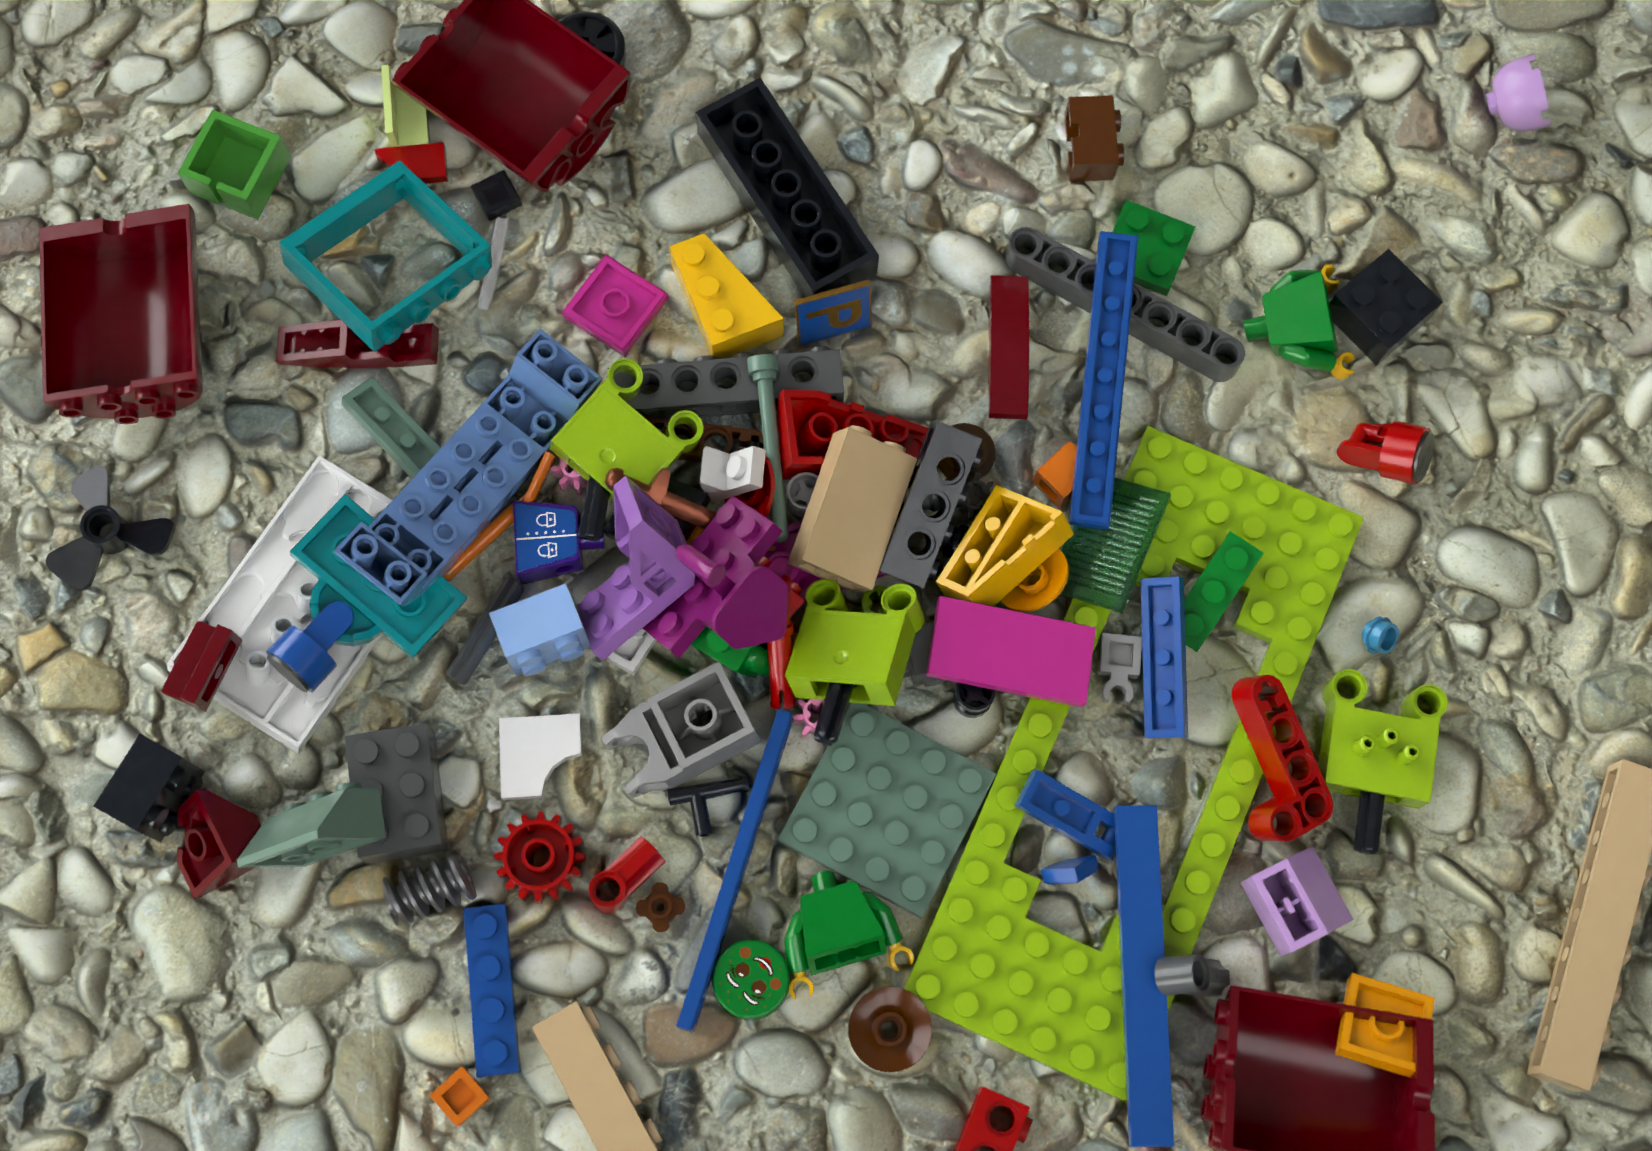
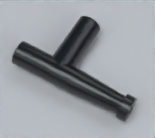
M742 776V779L708 782L669 789L670 806L690 802L696 837L711 835L712 831L706 799L744 791V793L750 792L748 776Z

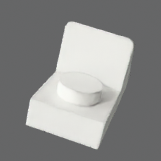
M705 446L703 448L700 484L704 492L708 493L710 501L717 502L731 496L762 488L766 450L751 446L729 454Z

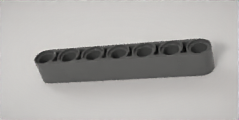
M1029 227L1016 229L1011 234L1005 255L1007 266L1013 272L1022 277H1028L1033 283L1091 314L1093 291L1084 288L1082 283L1090 282L1094 284L1096 262ZM1026 247L1032 253L1024 255L1019 253L1016 248ZM1057 264L1063 267L1065 271L1057 273L1052 271L1049 266ZM1134 283L1129 335L1214 381L1226 382L1234 377L1245 357V348L1238 339ZM1148 319H1160L1165 326H1153ZM1182 337H1193L1198 345H1188ZM1216 355H1226L1230 358L1232 364L1221 363Z

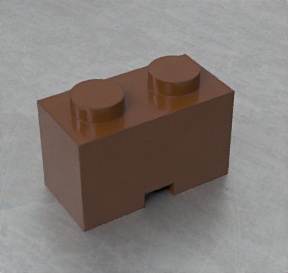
M1113 95L1069 97L1064 113L1066 141H1071L1072 151H1068L1067 154L1069 181L1114 180L1118 166H1123L1124 145L1123 143H1117V132L1121 130V112L1114 109Z

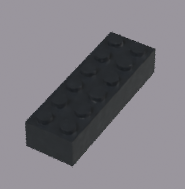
M761 77L696 112L697 133L804 297L865 281L877 275L879 254Z

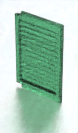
M1115 478L1109 529L1071 526L1074 535L1064 543L1061 550L1069 564V576L1060 594L1123 614L1171 494Z

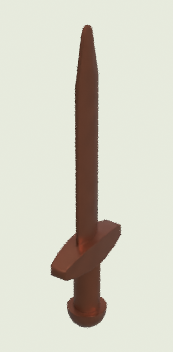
M612 468L608 471L605 477V484L611 491H614V485L625 476L623 469ZM661 468L649 485L627 476L673 516L703 529L716 516V512L667 491L670 471L666 468ZM772 544L768 551H775L776 546Z

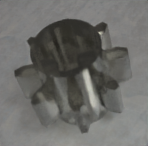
M979 472L974 473L969 482L966 480L965 485L969 486V490L974 489V496L979 497L980 501L970 505L971 500L969 497H966L962 507H956L954 512L959 510L965 513V522H969L973 518L974 513H979L990 496L989 489L993 486L994 482L991 481L985 484L980 481Z

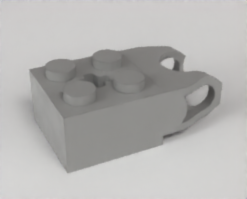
M716 662L647 698V702L630 710L615 728L601 737L604 745L609 750L635 744L648 747L649 759L647 764L637 773L633 780L625 785L628 794L632 798L651 791L673 789L761 743L720 662ZM708 715L710 722L702 727L700 718Z

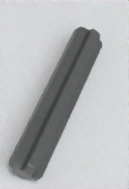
M506 577L447 670V675L453 681L462 685L468 683L497 636L489 613L518 602L524 592V587L519 581Z

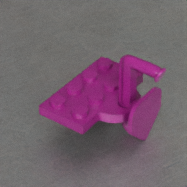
M731 496L727 503L717 511L716 516L704 531L693 540L691 545L683 544L676 548V556L679 561L695 574L694 585L642 629L679 659L705 627L713 629L720 638L734 649L772 642L784 637L787 627L788 585L774 571L766 566L758 565L759 560L783 531L775 523L734 496Z

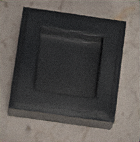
M505 170L471 185L472 192L489 222L522 206L521 198Z

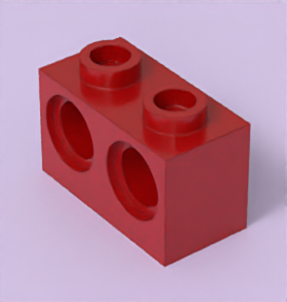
M979 1087L954 1151H976L983 1146L990 1148L992 1151H1013L1017 1141L1025 1142L1031 1128L1033 1119L1027 1117L1030 1107L986 1087ZM997 1106L1006 1108L1011 1115V1124L1003 1132L996 1131L989 1121L991 1111Z

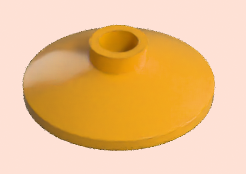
M1058 548L1000 602L1006 608L1017 612L1036 611L1053 602L1064 589L1069 576V564L1063 552Z

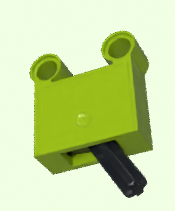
M623 358L611 364L606 380L550 441L549 449L588 481L578 531L579 537L588 541H600L609 500L614 504V491H611L605 484V477L610 469H623V474L649 485L661 468L669 469L682 453L693 450L703 434V422L692 411L683 410L675 413L671 417L664 435L626 402L637 396L643 380L641 367L631 359ZM618 373H627L634 379L635 384L629 388H621L614 382L613 377ZM678 424H687L693 429L694 437L689 440H682L675 434L674 427Z

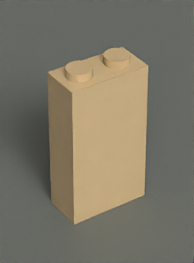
M852 425L833 433L788 564L822 579L834 580L839 586L854 593H861L873 590L917 458L906 454V449L903 446L894 442L885 441L883 443L871 437L872 433L869 430Z

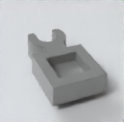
M1102 633L1100 636L1098 675L1109 676V681L1101 691L1103 703L1109 702L1110 691L1114 688L1120 689L1123 692V705H1129L1132 701L1134 691L1132 685L1128 682V678L1138 679L1140 676L1142 637Z

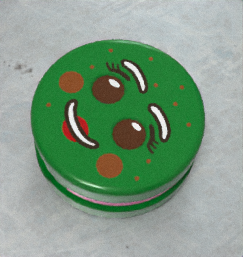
M759 940L740 941L728 947L716 961L712 975L713 990L721 1006L731 1015L744 1020L762 1019L777 1011L785 1001L790 985L789 969L781 953L770 944Z

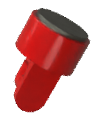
M1394 421L1392 424L1359 423L1354 428L1349 440H1344L1337 448V455L1343 462L1349 465L1379 471L1380 476L1383 478L1416 485L1423 480L1428 471L1434 450V434L1428 427L1401 421ZM1369 441L1377 444H1382V447L1367 444V442Z

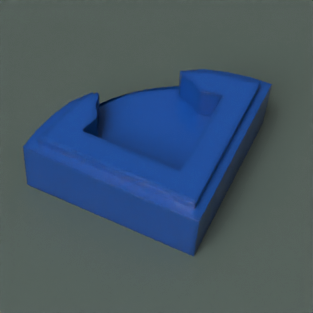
M1096 855L1052 864L1041 869L1043 882L1047 883V885L1079 883L1097 872L1096 870L1099 869Z

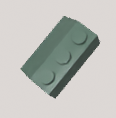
M360 782L343 783L335 787L336 792L334 793L326 792L309 796L308 803H293L283 806V812L267 818L237 859L238 868L306 867L386 838L379 788H362Z

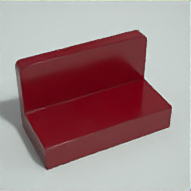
M202 621L196 622L162 687V693L206 712L242 639L233 630L219 624L213 627Z

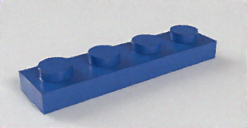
M1175 576L1140 579L1145 738H1188L1184 578Z
M497 904L464 908L476 1077L482 1078L521 1073L507 905Z

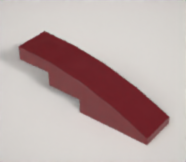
M991 275L989 285L990 316L988 323L989 418L1027 420L1029 402L1028 277Z
M342 320L279 326L276 363L279 365L327 368H385L437 364L439 328L433 323L411 325L401 333L395 342L389 345L385 344L374 352Z

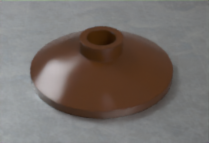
M881 987L868 992L856 1003L849 1018L848 1036L855 1054L863 1063L878 1071L899 1072L912 1067L924 1056L932 1037V1023L927 1008L916 995L899 987ZM887 1021L894 1022L897 1026L898 1031L893 1038H887L882 1034V1025Z

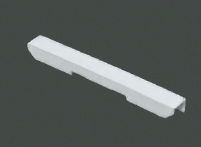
M508 215L507 219L499 218V216L496 218L491 246L492 268L483 279L478 300V308L490 310L508 230Z

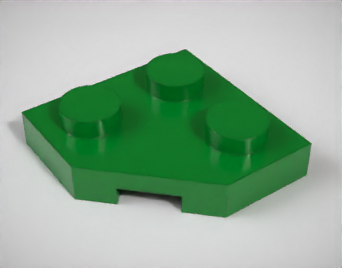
M1125 200L1112 232L1138 236L1134 283L1167 296L1196 227L1132 201Z

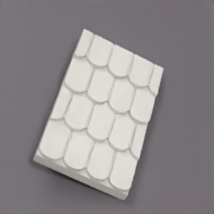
M320 455L198 620L213 627L219 624L233 630L242 639L213 700L218 701L219 704L249 721L253 726L278 742H282L283 745L299 754L334 707L337 698L366 661L369 652L383 635H379L369 643L354 647L334 644L327 653L336 662L337 667L314 692L308 691L306 693L298 689L267 660L268 654L266 651L291 625L303 631L313 621L310 612V599L312 589L318 582V579L292 558L289 551L344 494L350 497L374 519L392 501ZM190 633L168 661L167 668L169 672H171Z

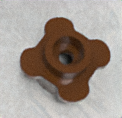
M662 882L655 883L649 896L645 900L638 901L636 904L637 914L640 917H646L653 923V929L660 933L666 932L670 927L669 923L675 919L676 915H681L685 911L683 899L675 898L668 892V886ZM658 904L665 906L663 911L657 910Z

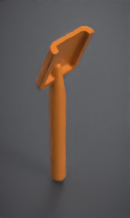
M547 451L545 452L527 493L517 501L536 503L551 471V467H553L556 460L555 455ZM513 504L508 506L490 522L443 575L447 581L450 582L514 523Z

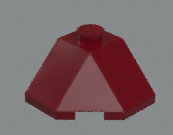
M204 788L196 790L178 809V825L181 827L185 826L184 846L177 848V864L194 899L214 891L255 868H238L237 859L261 827L256 814Z

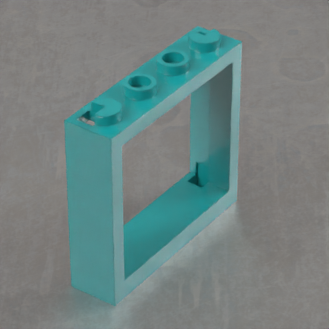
M398 161L279 242L284 265L374 352L385 344L389 345L395 342L404 330L414 323L424 321L432 310L443 302H449L456 298L464 287L474 280L477 281L485 277L492 268L491 245L401 161ZM404 199L464 256L378 318L371 321L311 262Z

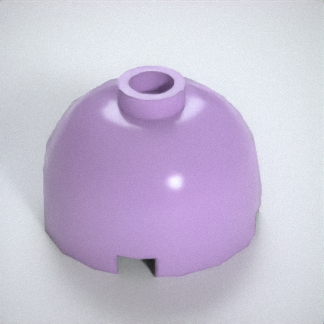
M1534 53L1516 58L1503 65L1493 78V92L1486 94L1490 115L1498 114L1503 125L1511 130L1526 132L1550 126V118L1542 120L1541 112L1549 108L1540 68L1531 69L1530 63L1537 60Z

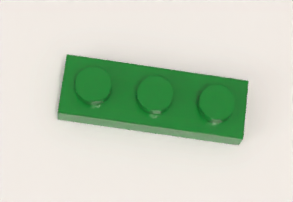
M1231 531L1184 599L1186 645L1198 652L1264 554V552Z

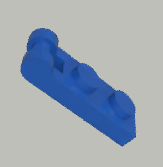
M1032 770L1014 807L1086 847L1096 856L1112 862L1116 855L1114 814L1043 772ZM1099 823L1106 828L1101 838L1094 835Z

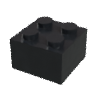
M1387 249L1333 296L1330 301L1333 323L1377 366L1428 322L1443 302L1390 249Z
M139 734L93 807L135 831L161 843L163 838L171 835L178 826V809L196 790L201 789L203 779L201 778L205 771L162 745Z

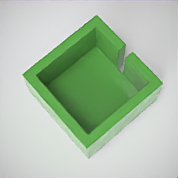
M212 109L180 167L178 175L190 194L221 205L224 201L228 209L258 220L289 163L291 155L280 135Z

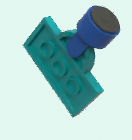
M346 494L289 551L292 558L318 579V582L312 589L310 599V612L313 621L303 631L291 625L266 651L268 654L267 660L290 683L306 693L308 691L314 692L337 667L336 662L327 653L334 644L354 647L369 643L383 634L410 658L414 659L467 600L463 593L442 576L421 596L410 604L402 606L333 553L361 521L369 526L375 520Z

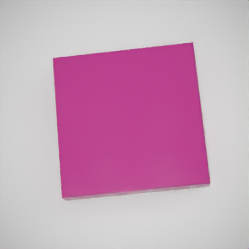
M605 255L564 308L562 316L625 357L669 298L666 292L610 256Z

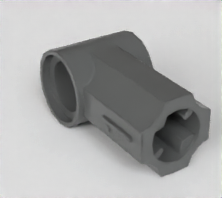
M1201 954L1161 957L1155 965V982L1159 991L1164 995L1188 994L1218 997L1222 996L1223 990L1230 985V970L1225 969L1221 965L1220 960L1207 959Z

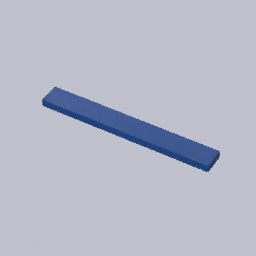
M1100 231L1098 237L1069 525L1103 530H1108L1110 527L1138 236Z
M781 709L777 710L676 1025L678 1029L691 1033L696 1029L712 979L713 969L719 957L792 727L793 715H791V712Z
M1157 805L1115 806L1114 824L1129 1147H1174L1167 995L1159 991L1154 975L1156 962L1159 958L1165 957Z

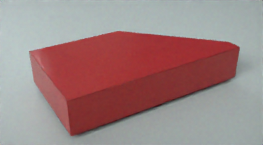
M444 142L375 149L377 160L382 164L385 163L391 167L398 161H401L425 184L448 182L447 156Z

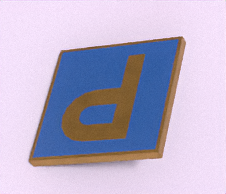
M869 280L836 289L833 288L794 300L799 347L872 327L871 285Z

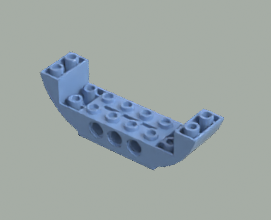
M540 329L516 354L509 375L378 517L369 526L361 521L333 553L402 606L410 604L449 570L537 471L545 452H551L549 449L550 441L589 399L603 378Z

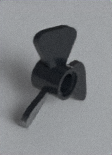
M96 465L76 477L71 486L73 496L86 510L80 521V531L83 536L50 552L46 557V565L52 573L71 588L77 591H85L93 583L103 553L117 554L130 545L151 556L161 555L168 549L176 526L167 518L128 523L110 507L109 471L102 465ZM113 523L111 532L106 536L100 537L101 529L105 525Z

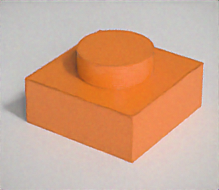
M461 1066L429 1095L456 1128L461 1127L491 1099L465 1066Z

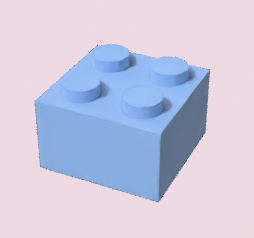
M566 583L489 613L504 655L516 676L522 673L524 676L538 674L547 668L546 664L561 659L563 662L574 660L584 654V649L590 647Z

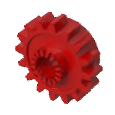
M539 811L537 818L534 820H530L526 814L521 815L522 824L516 827L509 823L507 825L511 832L507 838L499 837L497 840L503 846V852L495 853L494 859L503 863L504 866L499 868L496 873L500 878L510 877L505 885L509 892L520 887L518 897L523 901L529 897L530 893H534L535 902L538 904L543 903L544 894L547 893L557 901L559 900L558 889L564 887L571 892L574 888L569 879L572 876L576 878H582L583 873L576 867V863L586 861V855L576 852V849L580 848L584 842L581 837L570 838L575 831V827L569 823L562 828V818L558 814H555L551 821L546 819L543 811ZM538 848L549 849L550 859L544 866L534 867L531 865V854L535 850H538Z

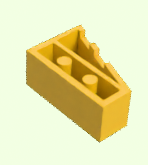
M705 233L669 246L671 266L710 356H714L716 359L728 358L784 336L783 317Z
M996 485L936 580V583L945 597L994 607L1070 539L1074 533L1062 511Z

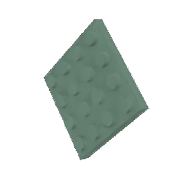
M851 703L846 712L838 741L827 747L777 842L847 880L856 882L860 887L922 919L996 773L865 704Z

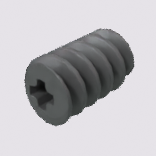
M450 852L446 853V866L443 868L433 858L430 860V873L426 874L419 865H415L414 879L412 880L403 871L398 872L399 885L394 886L387 877L383 878L385 901L391 917L397 926L398 916L406 924H412L414 921V910L422 918L429 917L430 903L438 912L444 911L446 908V897L454 906L460 905L461 891L470 900L477 897L470 871L463 856L461 861L457 862Z

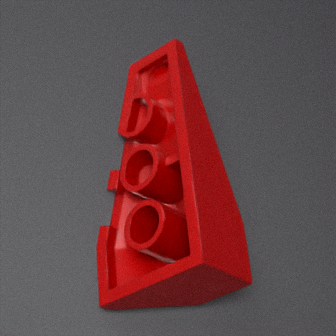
M782 390L779 394L776 418L783 480H791L795 475L804 472L814 473L818 476L833 433L852 425L869 430L872 433L871 437L883 443L889 441L903 446L906 449L905 453L915 458L919 454L928 431L927 427L889 414L884 417L866 411L863 405L854 402L849 405L831 399V394L819 390Z

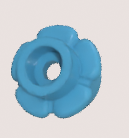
M1376 617L1369 621L1362 631V640L1364 645L1367 646V651L1371 654L1378 652L1387 654L1391 652L1399 638L1398 627L1392 624L1391 620L1387 617Z

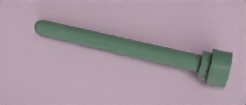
M760 354L747 358L748 375L753 376V382L757 383L763 445L766 450L765 455L772 465L775 477V492L770 508L771 521L783 531L776 540V542L782 543L788 539V525L773 389L776 374L780 372L778 355Z

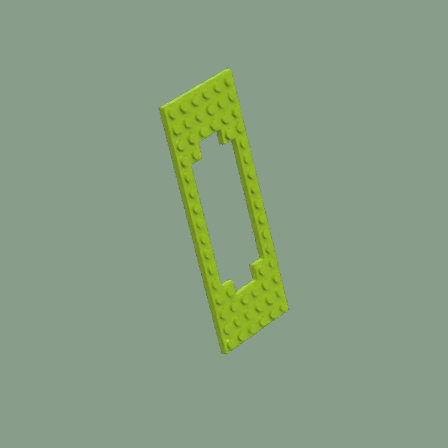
M1147 426L1112 506L1110 527L1108 530L1102 529L1063 621L1095 627L1094 652L1123 581L1141 588L1140 579L1169 577L1175 562L1202 573L1231 531L1264 552L1240 588L1241 591L1246 592L1233 628L1269 643L1256 676L1272 675L1278 678L1291 703L1364 517ZM1030 697L904 989L916 995L923 1002L929 1013L1127 1103L1119 915L1116 914L1100 951L1025 917L1041 880L1004 863L1025 812L1014 807L1031 771H1043L1071 706ZM1240 718L1237 721L1162 908L1165 957L1191 955L1263 774V770ZM1273 725L1272 733L1275 738L1276 730L1275 726ZM1167 995V1012L1175 995Z

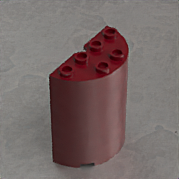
M464 0L457 8L451 9L445 16L443 21L444 31L437 36L434 34L428 35L420 44L417 53L408 62H404L398 67L392 79L393 84L537 190L548 192L553 183L561 187L575 177L590 162L608 138L616 124L610 118L617 106L625 104L630 85V72L529 0Z
M190 204L128 213L125 214V219L120 221L97 218L39 228L43 403L59 410V415L63 417L86 416L114 419L119 424H134L139 421V418L145 417L172 418L176 416V411L197 401L203 392L196 219L192 206Z
M1231 985L1225 1000H1217L1214 1022L1218 1027L1213 1054H1206L1203 1066V1078L1209 1080V1094H1204L1201 1105V1119L1208 1121V1145L1213 1151H1435V1113L1431 1112L1430 1107L1431 1095L1434 1090L1433 1019ZM1351 1012L1354 1013L1353 1018L1365 1020L1375 1016V1021L1396 1025L1399 1021H1404L1405 1026L1412 1027L1414 1074L1411 1077H1406L1335 1055L1340 1022L1344 1013Z

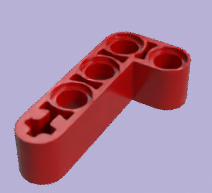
M1272 675L1239 679L1232 688V701L1274 795L1273 798L1258 805L1251 811L1248 820L1249 830L1253 837L1260 841L1289 842L1325 823L1331 817L1334 806L1332 796L1280 680ZM1273 725L1275 726L1276 730L1275 738L1272 733ZM1289 763H1291L1292 766L1291 775L1289 773ZM1306 800H1307V802H1308V810H1307V811H1306V809H1305V801H1306ZM1274 817L1277 821L1276 829L1273 826Z

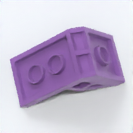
M626 475L614 485L615 539L618 548L630 558V561L617 568L608 580L596 590L590 591L577 605L592 653L602 661L694 585L695 574L681 563L676 556V548L679 545L687 544L678 521Z

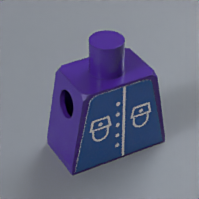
M523 501L513 502L516 575L521 584H529L583 570V550L605 548L604 528L600 541H588L579 537L578 531L581 518L577 507Z

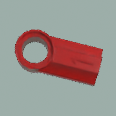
M640 836L604 871L594 875L590 881L588 889L594 907L604 913H614L620 910L626 903V900L666 863L665 859L649 841ZM607 882L616 884L620 889L617 898L609 902L600 900L596 895L600 885Z

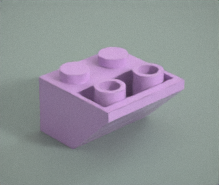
M1313 846L1241 882L1280 957L1292 953L1354 920Z

